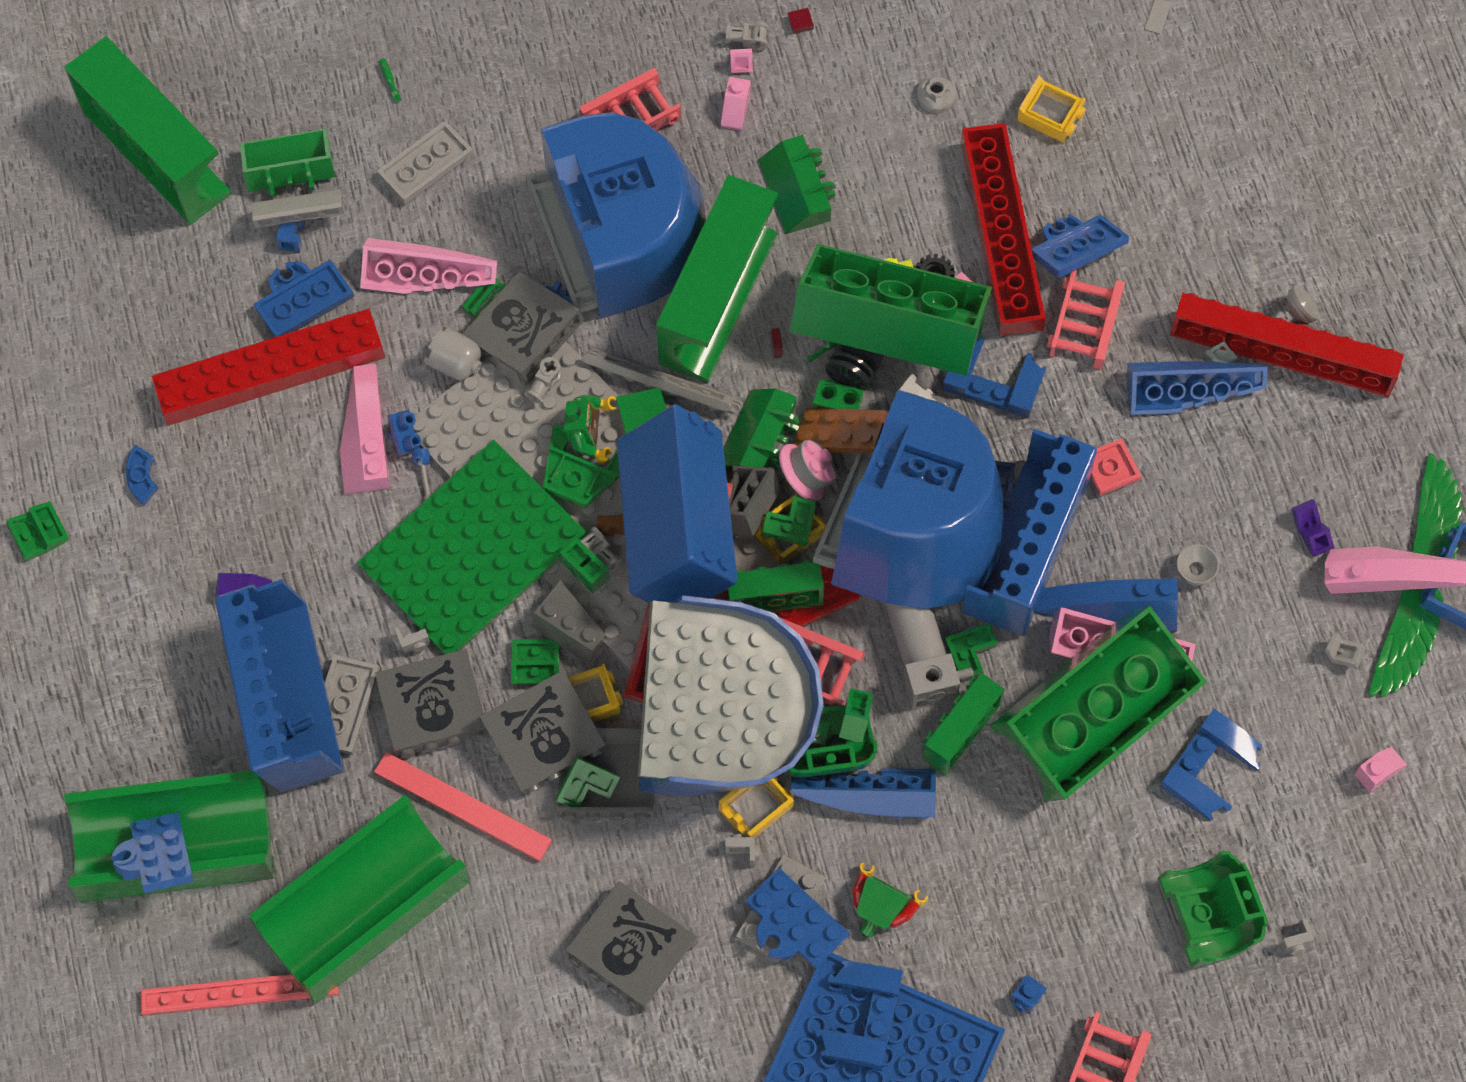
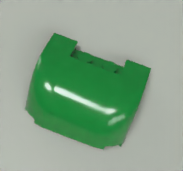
M845 706L823 707L820 720L830 722L825 747L810 744L795 766L786 772L795 777H813L866 768L875 759L878 745L877 740L873 739L870 716L862 743L851 742L839 737Z
M1221 851L1208 861L1188 869L1178 871L1167 870L1158 877L1165 899L1172 900L1187 943L1183 945L1191 968L1233 958L1254 947L1264 939L1266 926L1268 925L1264 908L1245 862L1241 863L1235 856L1231 855V851Z

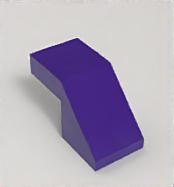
M1311 499L1292 507L1296 528L1311 555L1315 557L1334 549L1330 528L1321 522L1316 502Z
M219 573L215 596H220L252 584L257 588L272 583V580L254 574Z

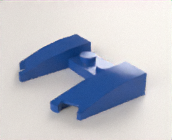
M978 338L967 376L948 371L943 383V391L1029 418L1046 367L1043 366L1041 368L1033 361L1034 356L1031 353H1027L1014 388L973 375L985 338Z
M1215 708L1160 785L1161 789L1209 821L1213 820L1211 813L1221 808L1227 813L1232 808L1228 802L1196 778L1216 748L1220 746L1256 771L1260 768V762L1256 761L1257 750L1262 749V745Z
M842 960L841 965L844 967L835 977L830 975L827 983L873 993L864 1037L816 1028V1038L822 1037L825 1050L821 1051L820 1054L823 1057L882 1070L903 970Z

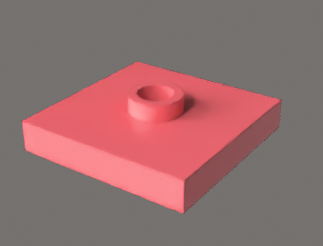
M1122 438L1096 448L1097 454L1090 479L1099 496L1141 480L1142 476Z

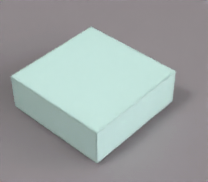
M1225 342L1205 352L1212 362L1231 363L1237 359V356ZM1224 346L1226 351L1220 350V347Z

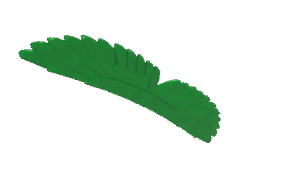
M1431 453L1428 455L1421 483L1412 552L1438 557L1443 546L1447 547L1449 543L1446 537L1451 528H1456L1463 522L1462 520L1459 521L1463 512V506H1460L1462 493L1461 491L1457 493L1458 481L1457 479L1453 480L1451 468L1446 471L1447 467L1444 460L1440 459L1437 464L1436 457ZM1458 545L1456 546L1453 555L1458 551ZM1437 588L1433 598L1444 602L1443 596ZM1423 589L1402 591L1395 617L1374 668L1375 672L1368 692L1369 696L1377 695L1380 690L1381 697L1387 696L1391 690L1393 693H1396L1402 683L1404 686H1407L1411 676H1417L1420 665H1425L1427 650L1428 652L1432 650L1433 639L1437 636L1436 627H1439L1440 619L1439 616L1420 607L1423 600L1420 595Z

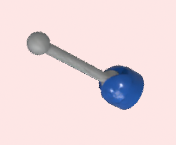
M421 448L412 451L411 454L414 464L421 467L425 489L424 501H426L431 496L425 468L430 462V451L427 448Z

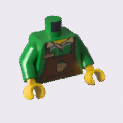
M580 395L574 398L573 401L566 403L564 432L574 451L590 457L595 456L598 463L604 464L611 460L607 455L612 454L613 451L609 447L597 450L599 406L604 412L615 410L616 407H611L610 402L615 401L616 398L610 396L600 399L597 396Z

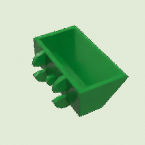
M327 128L240 143L242 169L248 192L269 189L272 198L276 197V187L309 182L310 191L315 190L314 181L335 178Z
M803 135L781 141L758 159L768 188L778 192L775 206L786 234L831 221L832 208L829 200L835 196V191L832 189L836 187L834 182L831 181L821 183L820 179L824 178L826 174L824 170L817 171L816 167L822 163V158L819 156L823 155L819 148L808 149Z
M776 388L751 390L724 447L726 471L733 473V465L768 468L769 465L774 467L781 466L779 460L780 451L777 448L780 443L786 445L788 441L783 435L785 431L794 433L799 428L797 426L799 419L793 415L796 410L797 396Z

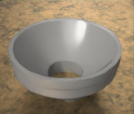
M931 76L924 79L919 84L916 92L918 105L926 112L934 114L949 110L953 106L956 97L953 84L941 76ZM937 84L943 88V91L934 93L930 87Z
M1295 285L1288 291L1286 309L1295 321L1313 323L1320 318L1315 303L1305 290Z
M1200 544L1190 545L1179 553L1176 563L1177 572L1183 581L1194 586L1206 585L1216 577L1219 570V559L1216 553L1207 546ZM1193 564H1198L1202 567L1203 572L1200 575H1193L1189 567Z

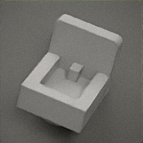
M399 627L394 628L396 635L392 639L397 650L402 648L404 655L412 652H422L427 646L431 645L425 629L403 637Z
M1336 632L1333 633L1325 646L1326 654L1331 663L1355 669L1358 668L1366 650L1364 644L1343 640L1339 633Z
M733 834L730 837H725L726 854L750 853V867H755V860H759V845H755V837H745L742 834Z
M1306 917L1302 918L1298 923L1301 934L1284 938L1280 943L1283 954L1291 952V955L1305 951V947L1311 946L1315 940L1316 932L1312 923H1308Z

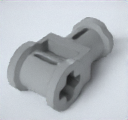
M764 22L744 23V27H731V24H727L726 43L743 42V47L765 50L768 46L766 34L769 32V25Z
M547 357L541 361L540 369L535 375L536 380L530 389H526L524 392L525 396L531 401L542 404L543 396L547 390L550 391L553 385L561 379L560 363L556 358Z
M591 528V532L580 540L609 568V573L613 572L622 562L619 556L616 557L610 551V544L597 528Z

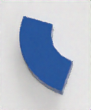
M135 445L127 459L126 478L133 496L139 503L145 506L158 490L157 485L150 477L151 466L155 459L154 456Z

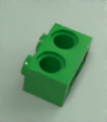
M820 379L812 408L861 409L864 390H860L856 386L841 385L834 380ZM828 394L831 395L832 398L825 399L822 396ZM852 400L855 403L852 405H848L845 403V401Z
M577 537L559 552L561 563L592 594L610 579L609 568Z
M853 688L849 689L839 732L840 738L862 743L869 720L873 693Z

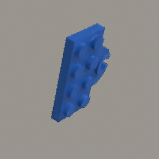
M1068 214V218L1055 219V227L1059 230L1053 229L1050 223L1046 224L1043 229L1044 243L1031 249L1033 258L1060 278L1129 243V236L1101 214L1084 223L1077 217Z
M297 260L296 262L285 263L287 271L293 274L289 279L281 278V272L278 268L274 270L269 279L272 293L253 305L273 336L277 337L296 331L354 297V293L331 260L313 270H310L306 264Z
M178 812L130 823L133 839L124 841L112 853L114 870L123 876V880H133L141 877L144 893L193 882Z
M780 867L745 901V904L762 919L758 924L756 933L759 948L762 949L765 946V941L768 938H775L779 942V946L771 949L767 955L773 959L784 961L799 954L816 970L850 935L843 926Z

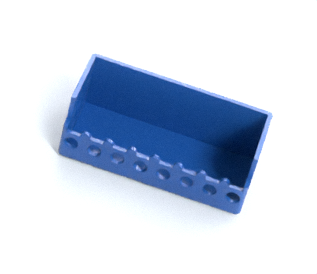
M674 404L617 440L629 592L648 603L651 601L672 602L682 595L710 599L737 583L722 431L715 427L713 422L700 418L696 412H689L681 406Z
M1033 429L1027 460L1011 495L1010 507L1007 506L1004 512L998 566L982 589L967 584L962 613L1020 636L1027 634L1090 482L1097 454L1096 447L1059 434V437H1055Z
M282 579L257 588L252 584L217 596L215 604L250 770L279 792H285L343 773V763L306 601ZM308 712H311L315 718L314 725L296 732L295 736L290 735L286 737L284 734L279 733L278 725L286 722L288 718L292 720ZM272 728V733L269 736L267 729Z

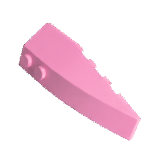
M367 238L363 245L360 288L407 294L414 291L424 290L425 292L441 288L452 289L459 286L470 287L495 284L497 261L431 246Z
M376 364L353 366L340 446L344 494L390 488Z
M1377 546L1331 549L1325 561V585L1330 594L1466 586V561Z
M1061 607L1054 612L1049 634L1050 653L1072 659L1116 622ZM1175 639L1192 661L1196 644Z

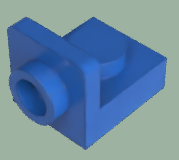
M1026 974L1020 985L1011 995L1012 1005L1023 1013L1025 1011L1031 1013L1047 988Z

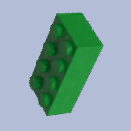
M810 560L801 562L798 565L781 564L776 568L768 569L767 567H758L753 571L746 572L737 570V583L727 589L728 601L741 602L768 612L823 605L824 586L821 567Z
M983 673L977 679L973 677L966 686L967 691L964 696L959 695L952 704V711L949 714H943L938 721L939 727L935 732L930 731L923 741L925 745L922 748L924 751L922 760L945 776L1001 706L1005 689Z

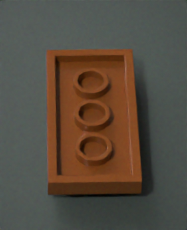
M806 408L793 445L799 446L805 440H811L829 452L873 454L888 412L887 410Z

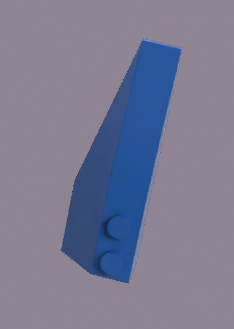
M1201 361L1127 363L1126 385L1130 414L1178 413L1186 408H1197L1204 406L1208 402H1218L1226 400L1230 396H1240L1266 389L1268 366Z
M1177 578L1108 580L1045 588L1035 613L1053 617L1054 612L1062 607L1117 622L1132 610L1151 606L1169 632H1177Z
M886 768L880 769L878 774H869L868 770L858 771L857 776L835 773V775L827 779L823 775L794 777L791 781V794L819 804L861 814L892 816L898 819L904 817L927 819L935 817L936 769Z

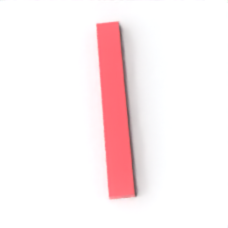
M388 752L385 753L374 771L375 775L539 862L552 843L550 838Z
M291 974L142 989L141 1014L172 1013L306 999L310 997ZM338 986L330 991L327 996L339 995Z

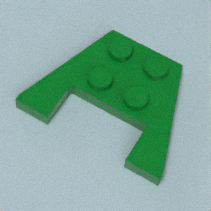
M554 424L552 426L543 489L551 495L586 509L620 477L618 451L614 452L606 468L564 452L569 443L564 427Z

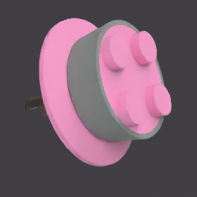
M805 440L799 446L787 444L781 448L779 460L786 477L779 482L781 490L792 486L805 499L812 501L822 499L825 493V486L832 484L836 479L835 469L831 461V453L811 440Z

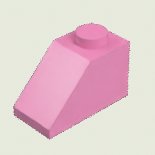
M729 77L724 98L721 128L742 131L751 95L750 80Z
M1390 747L1378 752L1359 766L1355 776L1371 793L1405 768L1407 764Z

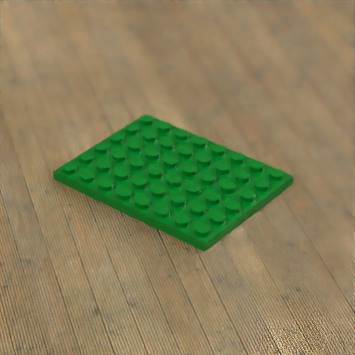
M493 439L357 563L421 630H426L429 639L444 654L461 651L560 560L559 552L576 537L582 540L587 535V532Z

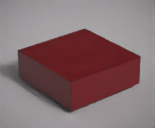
M809 8L787 13L793 34L814 29Z
M779 328L771 329L774 359L782 358L783 345Z

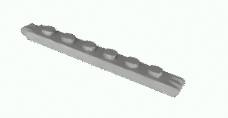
M591 348L582 356L584 363L601 368L605 373H615L623 376L628 381L644 383L648 388L660 387L668 395L685 397L687 401L705 404L711 410L738 413L743 408V403L733 396L595 348Z

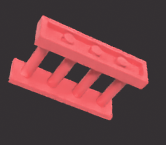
M653 68L580 106L579 112L580 116L608 112L624 115L619 106L631 102L643 121L657 131L667 125L675 124L681 118L680 104L673 107L669 106L657 88L659 86V74ZM650 92L663 112L651 117L638 96Z
M1074 270L1070 277L1066 276L1063 289L1067 291L1055 335L1050 334L1047 344V347L1051 348L1049 357H1054L1057 347L1091 356V359H1095L1093 368L1102 370L1125 282L1116 280L1114 288L1106 289L1075 281L1077 270ZM1072 289L1105 297L1107 298L1106 300L1110 301L1109 307L1104 306V308L1069 299ZM1071 309L1102 317L1101 320H1105L1104 327L1099 326L1097 328L1064 319L1066 310ZM1061 328L1096 336V339L1100 340L1099 346L1094 345V347L1059 339Z
M782 619L802 636L808 648L813 643L822 646L820 649L822 653L817 662L820 680L830 656L834 655V652L843 654L842 659L844 661L831 693L822 692V696L825 698L824 703L828 705H845L846 701L839 699L840 693L852 664H855L856 661L862 662L865 653Z
M1096 1011L1093 1018L1088 1017L1083 1029L1088 1033L1069 1082H1075L1076 1077L1087 1082H1114L1080 1068L1085 1055L1122 1069L1121 1072L1125 1073L1123 1082H1134L1152 1034L1143 1030L1139 1037H1131L1097 1022L1101 1013ZM1093 1032L1129 1046L1130 1050L1134 1051L1131 1060L1128 1058L1126 1060L1090 1046L1089 1043Z

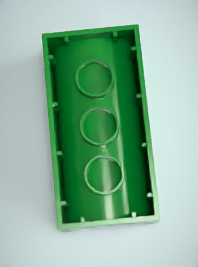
M107 36L64 66L82 113L189 225H192L231 195L230 189L207 166L219 155L217 149Z
M727 175L656 324L659 365L709 383L777 238L778 231L765 226L778 199V192L732 175Z
M817 244L798 284L790 331L967 376L977 337L980 338L992 287Z
M1151 606L1128 612L994 721L990 727L995 733L1001 734L1010 740L1030 761L1043 783L1044 792L1041 795L1046 801L1065 800L1207 683V681Z
M251 770L64 794L65 804L72 825L75 851L73 877L68 878L69 888L81 903L274 879L267 786L264 780ZM178 812L193 882L144 893L141 877L133 880H123V876L114 870L112 853L118 845L133 839L130 823Z
M405 794L252 912L249 917L258 935L316 1005L335 987L340 986L469 884L466 865L460 859L456 860L442 847L414 809L411 800Z

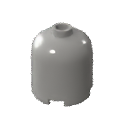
M445 325V331L439 330L428 347L432 351L429 357L425 356L424 364L453 379L465 380L473 373L477 374L482 366L480 361L481 349L473 340Z

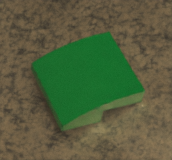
M51 501L30 507L28 513L6 520V525L24 562L41 556L69 541V537Z
M553 639L512 640L511 684H539L559 673V643Z

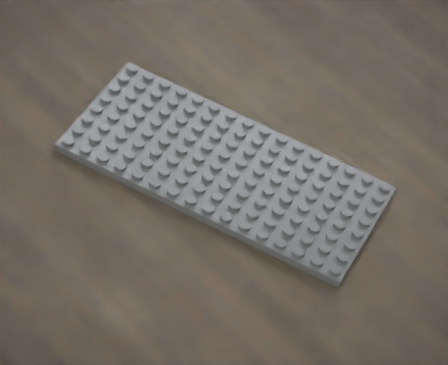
M565 342L552 356L560 363L561 379L553 385L550 391L547 390L543 396L542 404L531 401L524 394L526 389H530L536 380L535 376L525 385L519 381L516 371L490 356L482 363L477 374L473 373L467 379L458 381L415 415L416 422L413 427L415 434L421 437L422 444L420 447L429 449L430 458L449 478L494 439L543 488L552 426L556 424L564 427L566 403L573 401L574 398L580 395L597 396L600 399L610 396L616 398L618 395ZM616 400L610 402L611 407H616L615 410L604 412L599 406L597 450L609 447L613 451L612 454L607 455L609 458H612L617 450V440L625 435ZM570 442L564 451L602 468H606L610 462L600 464L595 456L590 457L574 451ZM620 477L586 509L549 494L587 532V535L591 532V528H597V515L623 514ZM615 534L614 536L604 537L610 544V551L616 557L619 556L622 562L613 572L609 573L610 579L593 594L561 563V559L541 577L552 589L561 580L605 633L603 644L630 672L648 602L629 592L625 536ZM733 534L736 570L746 572L753 571L758 567H767L768 569L781 565L754 536ZM727 589L710 599L728 601Z

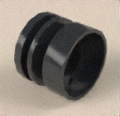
M837 344L835 353L831 355L830 361L825 366V371L838 384L856 386L860 390L865 391L868 389L870 381L874 377V372L878 370L884 355Z

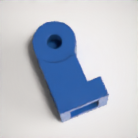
M304 220L280 224L276 237L279 250L300 253L302 243L299 231L304 227Z

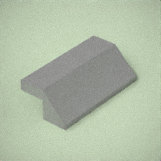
M338 189L252 203L253 222L255 227L259 228L344 214L343 196L341 190Z

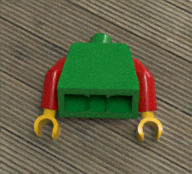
M865 862L860 864V874H858L853 885L852 895L853 905L857 909L856 914L865 919L859 930L861 933L873 937L878 926L885 930L889 927L897 928L909 921L919 907L925 905L928 896L924 900H919L917 895L920 890L915 891L912 897L873 876L874 865H872L870 871H865Z

